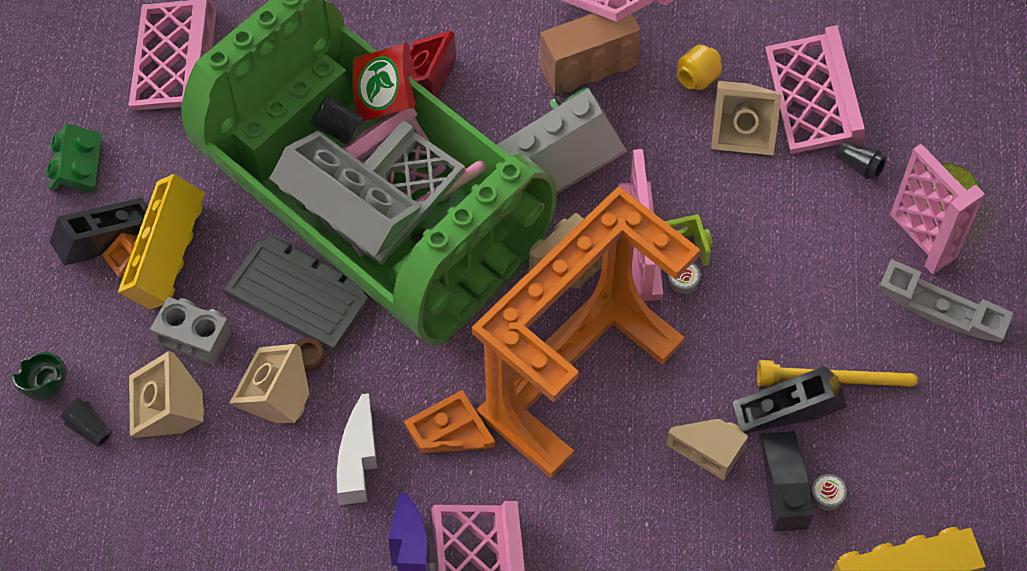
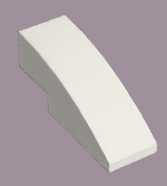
M369 393L362 394L350 415L341 441L337 465V494L340 505L367 502L364 470L378 469Z

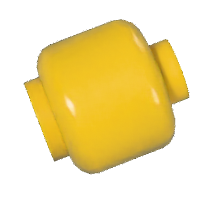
M699 44L694 46L677 63V77L681 84L688 89L704 90L717 80L722 73L720 54L714 48H709L705 45Z

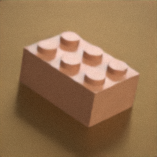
M592 13L540 32V69L553 94L557 95L562 92L574 91L581 85L599 82L606 76L617 72H626L638 65L641 29L633 14L615 22Z

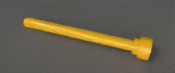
M759 360L757 384L758 387H772L773 384H779L780 381L790 380L815 369L780 368V364H774L772 360ZM830 370L838 376L840 384L913 387L918 383V377L913 373Z

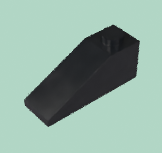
M141 197L58 216L49 243L64 266L93 259L104 253L121 233L134 236L139 234L148 206Z
M826 366L733 401L738 423L744 434L818 419L847 408L839 378Z
M795 431L761 433L773 530L775 532L808 529L814 514L809 481Z

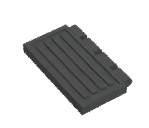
M270 235L265 242L259 240L224 288L225 295L305 338L317 339L324 348L335 353L369 304L367 293L349 278L342 283L346 275L325 262H321L317 269H315L318 259L296 247L288 255L291 245L273 235Z

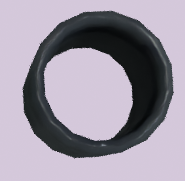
M327 95L316 110L310 124L316 127V129L319 128L325 134L327 133L330 137L333 136V139L335 138L339 142L341 141L342 144L347 145L358 130L363 115Z

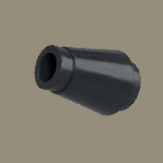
M846 141L842 143L837 152L838 159L842 160V162L865 179H877L882 173L887 160L885 156L881 155L880 150Z
M78 398L71 402L61 414V418L65 421L64 426L97 447L103 445L112 434L89 401L84 402L81 398Z

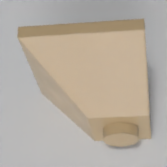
M718 81L711 149L774 155L782 94L748 83Z
M296 344L259 347L229 404L276 424L295 423L303 414L304 404L310 394L301 348Z
M168 351L129 375L130 437L140 438L181 434L203 422L202 390L175 353Z

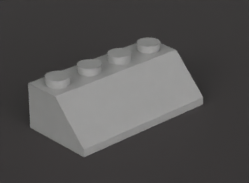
M589 88L497 144L498 147L510 156L522 153L551 175L555 180L557 194L627 152L603 108Z
M319 131L285 147L269 178L279 185V188L284 193L294 196L310 212L321 216L331 224L333 229L347 235L358 244L360 249L374 256H377L392 245L422 207Z

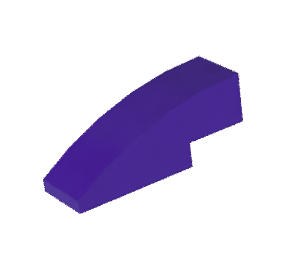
M399 493L388 538L391 565L397 566L398 571H430L427 536L422 517L407 493Z

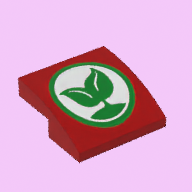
M408 42L354 58V101L356 112L363 115L362 122L417 107L409 76L416 74Z

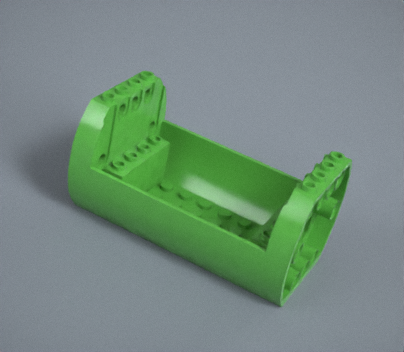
M269 0L195 62L185 87L181 108L183 127L189 142L422 341L429 345L446 343L529 263L530 249L538 240H544L554 215L557 195L555 180L522 153L511 156L409 76L417 106L414 108L418 114L415 116V119L430 143L464 165L465 169L477 161H484L487 169L481 175L439 200L382 265L368 255L360 258L350 242L345 241L337 233L333 235L326 230L318 214L310 212L294 196L284 193L279 188V185L269 178L285 147L316 131L322 133L338 146L342 147L344 145L341 141L333 139V136L330 137V135L325 134L319 128L316 129V127L311 126L310 122L322 100L327 95L356 112L353 92L354 58L376 52L377 50L345 26L340 11L328 0ZM385 116L361 122L353 138ZM411 152L408 154L409 161L412 160L413 153ZM419 154L418 160L427 159V156ZM369 155L365 157L363 160L366 161L369 158ZM445 165L447 169L434 179L447 177L453 169ZM428 167L417 168L416 172L427 174ZM394 173L393 184L406 183V174ZM415 176V181L420 179V177ZM430 187L417 190L412 194V200L415 201L428 193ZM423 234V238L417 244L411 241L413 236Z

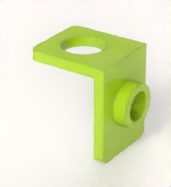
M699 214L665 221L672 228L685 225L683 229L677 232L683 236L693 235L696 246L700 249L703 266H708L712 238L709 230L703 229Z

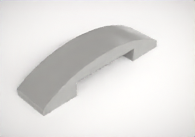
M893 259L890 260L879 289L892 300L922 318L953 331L996 342L1003 341L1013 312L984 299L979 304L920 279V271Z

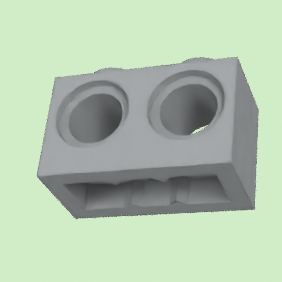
M167 297L150 328L155 344L214 366L232 333L228 319L221 312L214 309L206 311L198 308L187 299L180 298L176 300L171 297ZM177 320H184L182 324L178 326H172L173 322ZM206 331H214V333L208 337H201V335Z

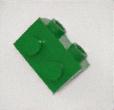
M68 123L63 126L59 133H54L50 143V151H54L53 160H50L46 170V178L50 179L49 190L56 191L61 184L92 192L96 184L102 133Z

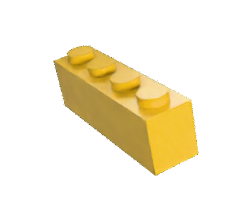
M175 174L157 181L120 284L119 294L149 310L162 306L167 297H173L175 291L173 285L176 276L184 265L183 255L186 247L192 241V229L195 220L202 212L203 205L201 202L205 194L204 191Z
M950 527L939 532L938 536L926 538L925 535H918L906 540V544L893 546L892 543H885L873 548V552L861 555L858 551L846 553L839 557L833 571H983L986 566L972 529L959 530L958 527Z

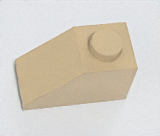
M714 419L672 427L668 432L666 446L720 479L725 480L745 450L748 436L744 434V431L738 425L732 422L726 423L721 419Z

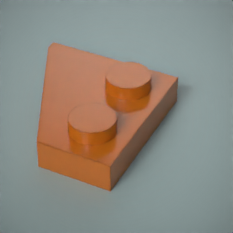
M463 390L404 421V427L420 453L479 450L495 447V440Z

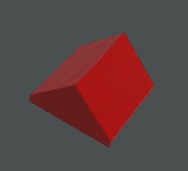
M451 30L414 41L409 48L416 74L410 77L436 98L456 60L455 33Z

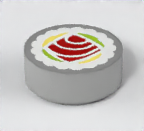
M692 263L676 280L668 274V285L677 293H691L699 285L700 270L696 264Z
M832 474L818 477L811 489V498L814 504L820 509L827 511L839 508L847 495L845 483L842 479Z

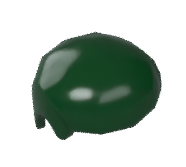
M39 352L26 360H21L19 372L12 374L11 379L15 388L26 397L34 401L47 400L56 396L63 387L67 376V369L59 356L51 352Z

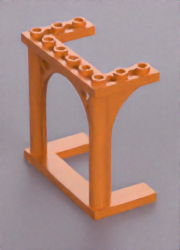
M620 186L607 196L472 326V334L484 343L486 401L476 409V412L486 424L550 479L574 456V450L527 410L543 394L552 402H555L579 378V371L572 365L612 325L662 365L682 346L685 340L683 335L650 310L641 298L632 277L633 252L635 247L676 280L700 256V249ZM602 256L601 275L592 296L551 337L543 342L528 327Z

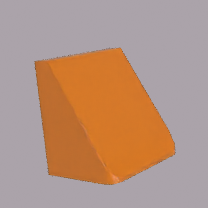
M121 233L102 254L119 278L124 276L137 239L136 236Z

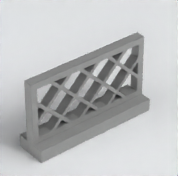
M403 120L364 162V165L386 181L393 171L405 170L406 183L392 185L400 191L407 190V195L411 199L412 189L430 187L431 195L426 201L416 202L422 206L392 245L377 256H374L360 249L358 244L347 235L333 229L331 224L321 216L320 219L326 230L333 235L337 233L382 265L466 171L465 166L414 131V127ZM418 145L427 152V159L409 161L408 154ZM447 165L453 169L447 177L433 179L432 166ZM428 167L429 180L410 181L409 169Z

